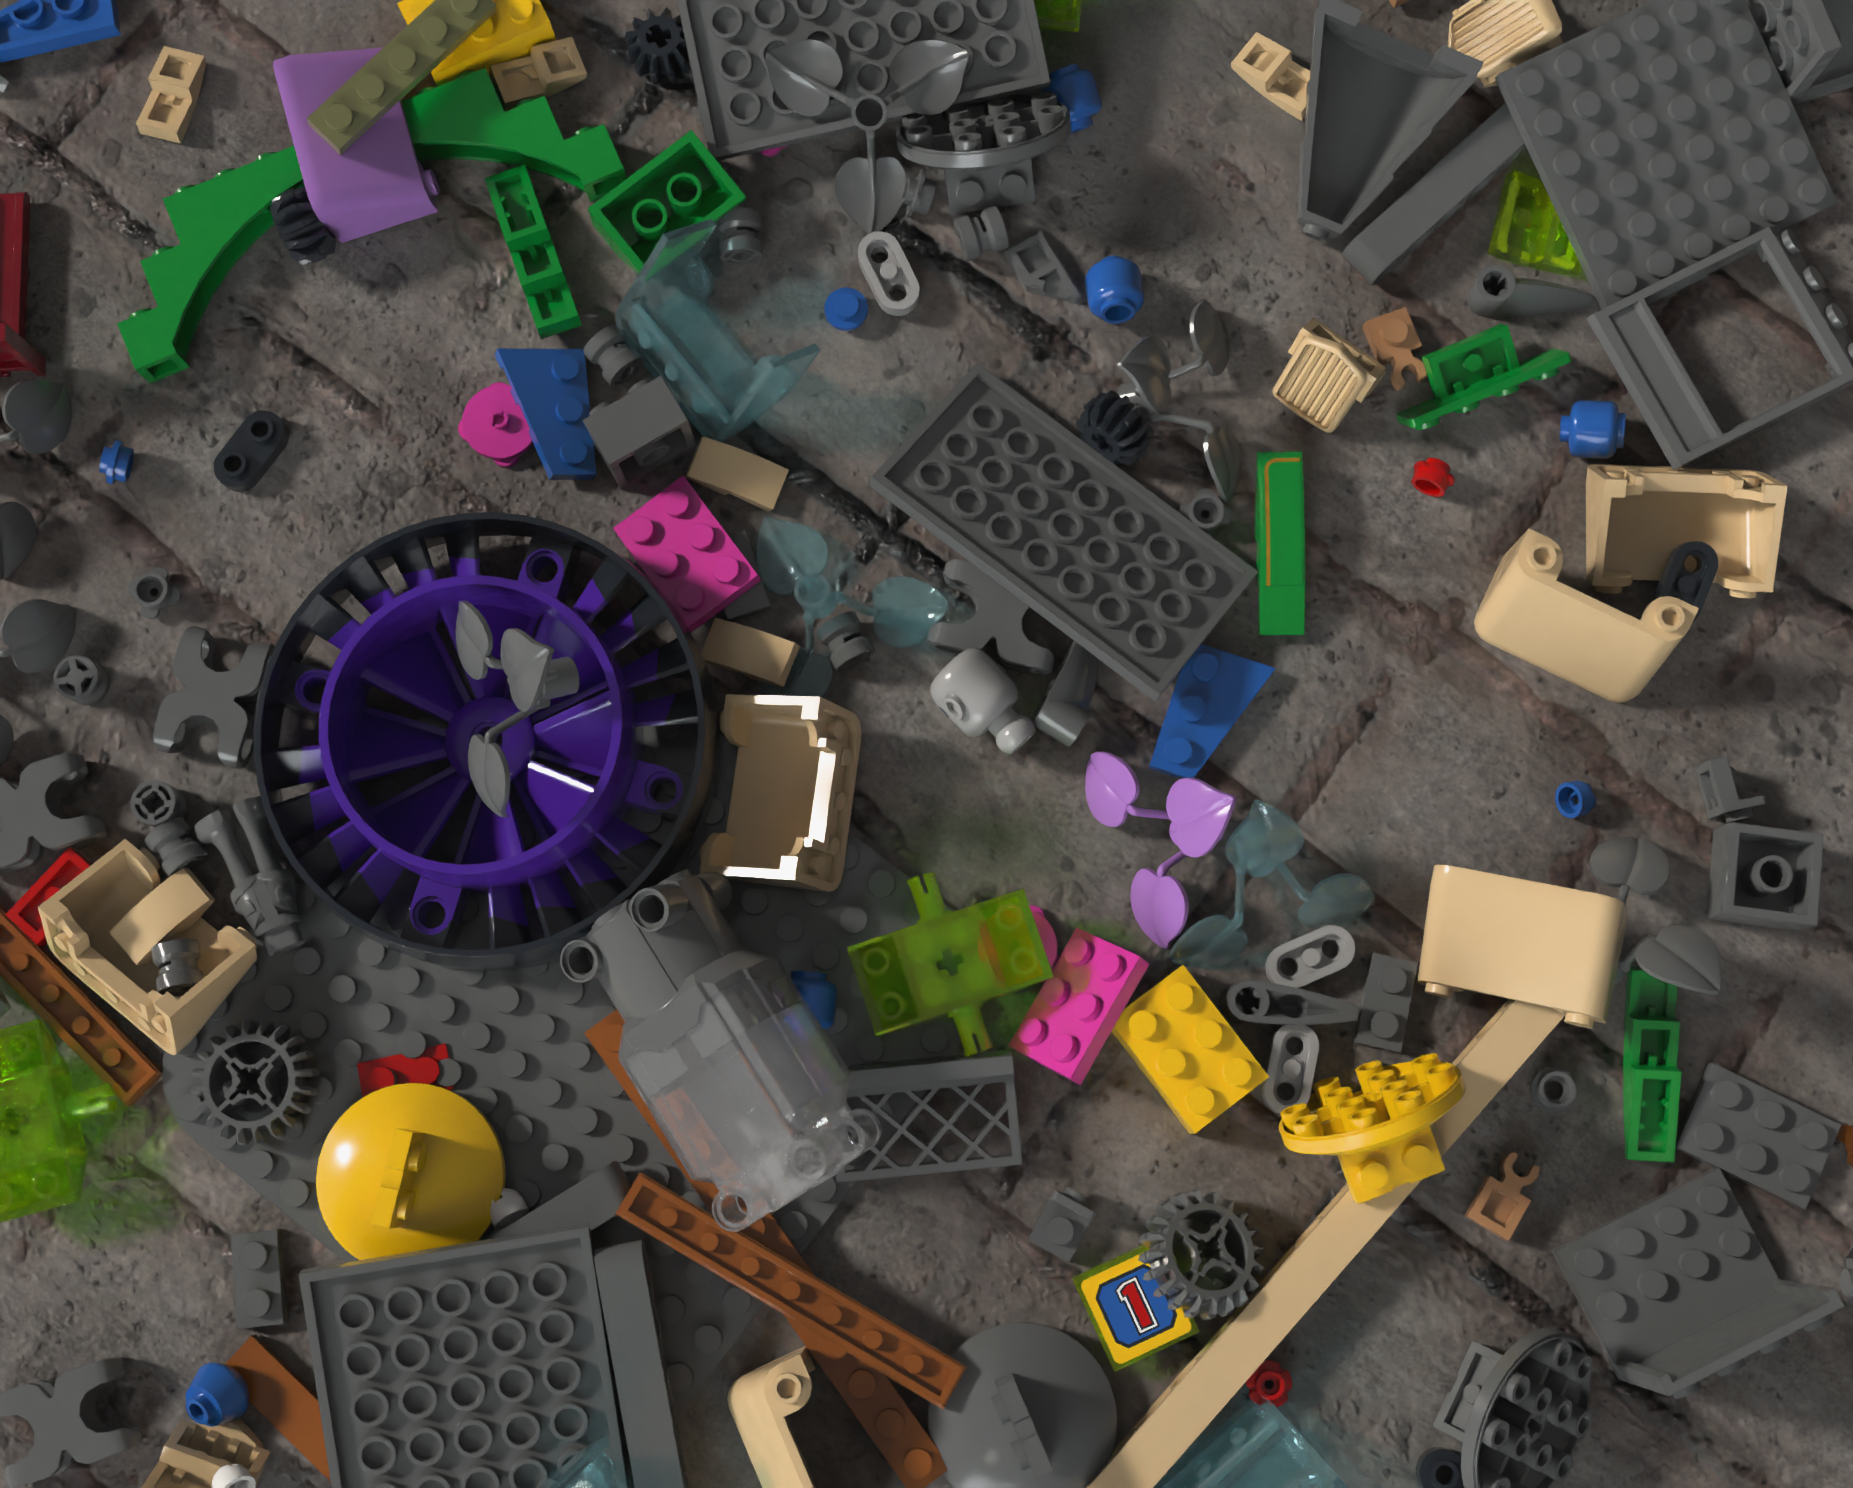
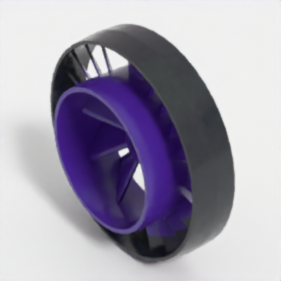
M496 512L461 513L433 518L404 527L377 539L354 553L331 571L309 593L293 614L277 641L264 673L254 722V762L257 785L265 814L276 840L291 865L316 897L338 918L362 935L388 949L426 963L474 971L517 970L560 960L562 949L566 944L586 937L592 930L594 922L603 914L626 900L632 899L638 891L658 885L663 880L678 873L697 843L711 809L720 760V722L715 692L707 666L690 630L662 591L629 561L600 542L574 529L539 518ZM510 535L532 537L518 581L480 575V536ZM446 543L453 577L437 580L428 548ZM583 550L602 559L603 562L571 609L565 605V601ZM395 563L409 588V591L397 597L381 574L382 571ZM548 565L558 567V573L551 581L540 582L537 580L538 573L543 567ZM632 578L646 594L600 636L589 623ZM351 594L371 614L362 625L341 607ZM459 601H468L478 609L489 625L493 636L491 654L501 660L500 651L504 632L507 629L518 628L532 637L537 620L543 615L534 640L555 649L552 659L568 656L574 661L579 674V689L575 694L550 699V707L539 709L502 732L503 739L500 746L509 765L510 787L515 786L543 842L525 851L510 796L506 807V813L509 817L503 818L488 808L477 793L454 863H442L424 859L470 784H473L468 765V750L471 737L481 734L485 738V733L520 711L513 702V699L511 698L510 700V686L504 669H493L488 666L487 676L480 680L473 679L465 671L476 700H471L436 630V625L439 622H445L457 651L455 632L459 611L458 605ZM665 620H668L677 638L621 667L614 653ZM316 635L341 649L331 671L301 663ZM690 669L694 685L693 690L638 703L633 687ZM326 684L321 702L313 703L312 697L315 689L320 685ZM374 686L448 722L449 725L447 729H443L369 707L366 703L369 690ZM606 687H609L608 690H606V691H604V692H602V693H600V694H598V695H596V696H594V697H592V698H590V699H588V700H586V701H584V702H582V703H580V704H578V705H576V706H574V707H571V708H569V709H567V710H565V711H563V712H561V713H559V714H557V715H555V716H553V717H550V718H548V719H546V720H544V721H542V722H540V723H538V724H535V723H537V722H539V721H541V720H543V719H545V718H547V717H549V716H551V715H553V714H555V713H557V712H559V711H561V710H563V709H565V708H567V707H569V706H571V705H573V704L579 702L580 700H582V699H584V698H586V697H588V696H590V695H592V694H594V693H596V692H598V691H600V690H602V689H604V688H606ZM285 708L319 717V745L279 748L282 717ZM698 723L696 758L692 775L643 761V726ZM448 758L449 763L452 765L374 807L363 797L358 783ZM539 758L598 776L600 779L595 786L540 764L537 761ZM325 778H327L330 786L283 801L282 789ZM665 782L675 784L677 791L674 799L667 803L655 801L654 792L660 784ZM629 807L676 820L663 845L622 821ZM345 815L351 820L301 852L297 843L298 840ZM604 844L639 875L629 887L596 854ZM372 845L378 849L340 891L333 896L327 887ZM404 868H407L420 875V879L401 937H397L371 924L370 921ZM569 872L572 873L596 913L584 920L561 879L562 876ZM531 889L545 934V938L535 941L531 940L521 891ZM471 893L488 894L490 949H453ZM442 905L446 913L443 923L439 927L429 928L426 922L428 911L434 906Z

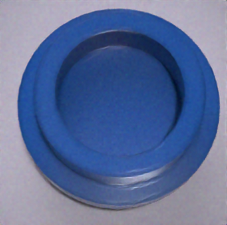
M848 287L839 288L833 291L826 299L824 307L825 316L830 325L838 330H855L865 322L868 315V304L863 294L858 290Z
M118 440L114 442L112 448L104 447L100 459L99 472L106 474V483L113 485L116 481L127 483L133 466L134 449L124 447V442Z

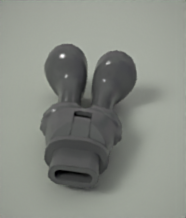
M261 796L241 800L233 805L235 815L245 831L259 869V873L256 875L253 874L236 835V824L228 810H217L210 813L195 825L194 830L197 839L201 843L214 844L220 851L235 885V889L230 894L235 911L245 917L255 931V938L257 940H264L269 956H276L305 942L299 929V925L303 922L301 915H299L296 896L299 886L294 873L290 869H283L275 854L268 834L267 823L269 821L264 811Z

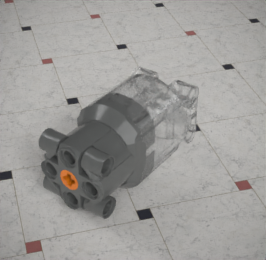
M685 869L663 880L658 885L638 891L632 899L626 900L599 917L586 937L566 944L560 955V965L563 973L574 982L584 983L596 978L599 979L625 1022L622 1026L618 1052L621 1065L691 1179L716 1185L719 1193L714 1197L712 1203V1214L715 1221L721 1228L737 1232L760 1220L770 1212H776L808 1190L816 1188L848 1167L847 1164L873 1148L879 1142L881 1125L878 1118L871 1111L860 1108L851 1111L846 1103L852 1074L780 959L750 948H743L721 911L729 905L732 898V888L729 881L717 872H706L694 876L690 874L688 869ZM848 1125L857 1131L859 1136L858 1144L850 1139L847 1133ZM737 1196L745 1201L747 1212L740 1208Z

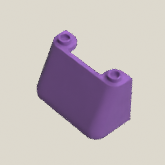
M384 47L292 54L273 61L275 77L309 201L319 220L341 243L439 212L434 197L440 194L438 182L431 169L424 170L421 163L417 160L401 100L342 155H339L307 123V117Z

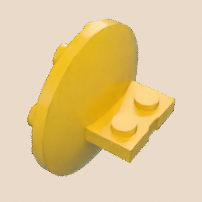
M1436 1053L1425 1054L1409 1062L1383 1066L1381 1061L1376 1060L1364 1063L1355 1069L1362 1090L1352 1093L1350 1087L1341 1086L1338 1077L1325 1078L1313 1084L1314 1093L1310 1094L1307 1104H1295L1280 1112L1282 1119L1279 1123V1132L1286 1148L1304 1154L1337 1155L1352 1198L1357 1204L1391 1192L1393 1191L1392 1188L1408 1182L1411 1184L1445 1171L1430 1125L1459 1102L1466 1091V1085L1460 1069L1451 1063L1440 1061Z
M405 1083L385 1087L370 1093L353 1104L338 1119L329 1132L322 1147L317 1166L316 1188L319 1207L332 1235L346 1251L358 1260L480 1241L492 1225L490 1215L492 1200L496 1202L503 1198L501 1191L505 1188V1160L501 1144L492 1125L485 1115L466 1098L446 1088L421 1083Z

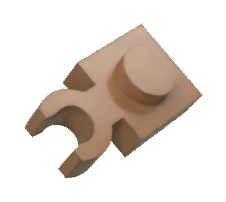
M1406 307L1365 321L1362 328L1376 361L1382 365L1389 362L1392 365L1393 369L1390 374L1392 386L1397 391L1404 387L1405 381L1401 374L1404 370L1413 372L1418 383L1423 382L1427 375L1424 364L1412 355L1419 352L1422 344Z
M1508 1152L1500 1162V1173L1502 1176L1499 1181L1491 1176L1484 1178L1464 1217L1505 1241L1510 1240L1531 1202L1530 1199L1520 1194L1523 1186H1528L1537 1179L1540 1167L1530 1164L1523 1176H1517L1513 1171V1163L1518 1157V1154L1515 1152Z

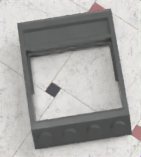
M1769 226L1586 318L1673 470L1692 466L1853 385V341L1845 329V326L1848 324L1846 316L1837 304H1830L1822 290L1825 288V282L1821 274L1815 267H1808L1800 253L1803 251V245L1795 232L1789 228L1786 230V228L1783 229L1781 226ZM1756 251L1763 263L1768 261L1828 362L1824 367L1832 380L1722 433L1649 306Z

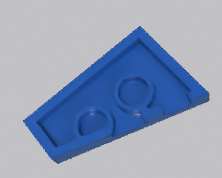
M497 348L494 355L500 369L503 368L512 387L510 392L516 405L520 406L530 428L529 435L549 480H593L596 476L594 444L583 422L584 419L589 417L590 413L584 349Z

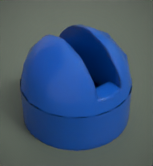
M1575 780L1562 783L1555 793L1556 806L1559 812L1567 818L1588 814L1595 807L1597 800L1596 795H1593L1592 786L1584 781ZM1578 797L1579 803L1575 805L1573 798Z

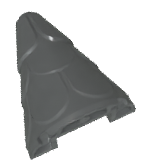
M1319 0L1313 19L1310 80L1306 87L1305 139L1300 143L1297 223L1303 227L1301 233L1319 242H1326L1328 237L1336 238L1341 235L1394 179L1393 173L1432 133V128L1476 81L1477 74L1484 62L1445 45L1434 54H1431L1359 23L1358 21L1363 12L1359 8L1340 0Z

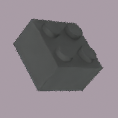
M661 376L654 380L644 379L639 381L629 389L628 395L614 403L606 401L597 405L590 411L589 417L583 420L598 452L621 490L697 447L686 416Z
M1730 822L1713 829L1706 919L1794 931L1817 926L1824 834Z

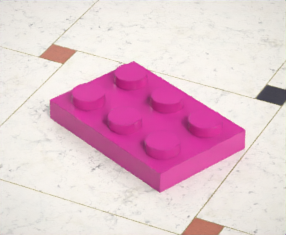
M684 476L680 477L613 528L649 579L676 608L691 633L762 580Z
M1076 927L1008 1046L1023 1056L1081 1085L1147 970L1149 963L1134 953Z

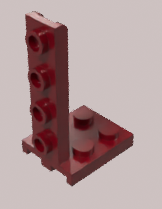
M27 192L0 194V377H11V371L30 370L36 376H46V359L25 341L30 195Z

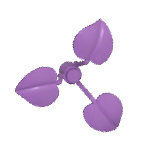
M1103 751L1092 753L1086 768L1085 793L1091 813L1101 824L1108 827L1121 826L1126 821L1128 813L1138 817L1168 819L1172 821L1169 828L1170 837L1181 851L1159 865L1157 873L1150 868L1140 869L1133 879L1130 892L1132 911L1142 931L1158 946L1166 949L1170 948L1172 942L1185 927L1189 913V902L1180 881L1173 876L1167 875V872L1184 858L1206 855L1215 847L1224 835L1237 797L1220 791L1202 780L1188 777L1179 779L1172 785L1166 801L1167 811L1139 808L1133 804L1138 798L1140 784L1132 768L1124 760L1111 753Z

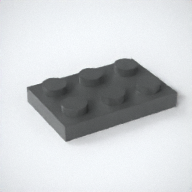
M1708 1063L1678 1129L1675 1149L1713 1168H1720L1722 1172L1789 1205L1806 1210L1841 1124L1714 1063Z

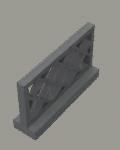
M1010 1049L827 1067L826 1083L829 1096L837 1183L1022 1165L1013 1056ZM1005 1082L1006 1101L994 1115L974 1099L985 1084ZM976 1085L969 1094L960 1087ZM951 1087L964 1100L947 1119L928 1104V1101L938 1089ZM929 1090L923 1099L914 1091ZM905 1092L918 1103L902 1124L882 1108L892 1093ZM883 1094L877 1103L868 1097L869 1095ZM859 1097L872 1109L860 1124L854 1128L840 1116L839 1098ZM969 1103L990 1119L974 1140L953 1124ZM923 1108L944 1124L928 1144L924 1143L907 1129ZM1006 1110L1008 1112L1009 1127L1000 1120V1117ZM876 1113L880 1114L897 1128L881 1149L860 1133ZM996 1124L1010 1136L1012 1154L992 1156L978 1144ZM841 1126L851 1133L844 1143ZM948 1129L969 1145L958 1159L945 1160L932 1149ZM902 1133L922 1149L911 1164L899 1165L886 1154ZM855 1138L876 1154L866 1168L845 1169L844 1152ZM973 1150L977 1151L981 1156H983L968 1158V1156L972 1153ZM927 1154L936 1160L921 1163ZM881 1159L890 1165L875 1167Z

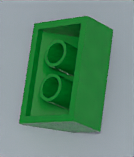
M691 130L591 205L588 211L594 228L616 255L644 278L744 202L746 196Z

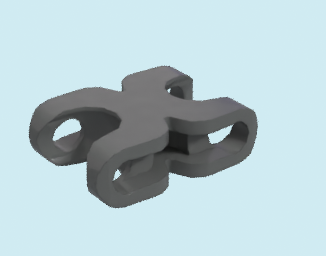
M954 559L947 562L943 571L945 583L950 588L970 596L976 605V613L973 618L963 624L944 622L934 624L928 630L927 644L934 650L957 656L969 648H977L985 652L989 646H993L997 662L1005 669L1036 676L1051 674L1055 664L1053 653L1049 649L1029 641L1022 631L1024 618L1036 611L1011 592L1005 590L1003 586L970 561Z
M197 626L188 627L180 639L172 665L174 676L186 685V689L169 693L162 700L154 728V744L161 752L178 753L186 748L195 728L204 723H215L219 729L217 749L219 759L227 767L241 769L248 764L254 749L255 716L246 709V706L257 703L264 673L275 646L267 642H253L247 646L238 666L226 672H217L213 665L216 645L213 636L205 628Z
M64 753L29 764L21 772L19 785L0 778V818L2 820L0 877L35 866L42 859L44 847L64 853L68 847L79 851L106 839L108 833L103 820L87 815L66 819L61 812V798L66 789L84 780L88 774L87 764L83 755Z
M121 1356L103 1359L64 1371L56 1379L55 1383L48 1380H40L0 1393V1417L18 1415L26 1419L34 1431V1445L28 1456L14 1464L8 1465L4 1469L8 1488H15L68 1470L74 1461L83 1464L94 1463L140 1446L144 1442L138 1425L132 1424L125 1427L112 1428L102 1423L96 1413V1398L101 1388L114 1380L122 1378L125 1374Z

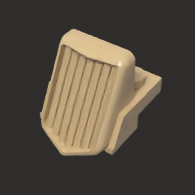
M1471 0L1452 12L1454 17L1449 24L1448 47L1484 62L1476 78L1481 79L1484 88L1498 86L1495 77L1500 73L1563 44L1559 35L1562 31V23L1552 0Z
M1312 318L1302 327L1290 347L1288 353L1292 357L1273 387L1272 392L1276 399L1299 417L1325 433H1332L1339 426L1355 401L1357 400L1361 403L1378 385L1387 371H1385L1386 367L1317 319Z
M241 1418L213 1427L181 1419L165 1443L159 1462L142 1488H212L213 1476L218 1469L225 1465L232 1466L234 1464H240L246 1468L255 1479L257 1486L271 1451L263 1449L260 1439Z

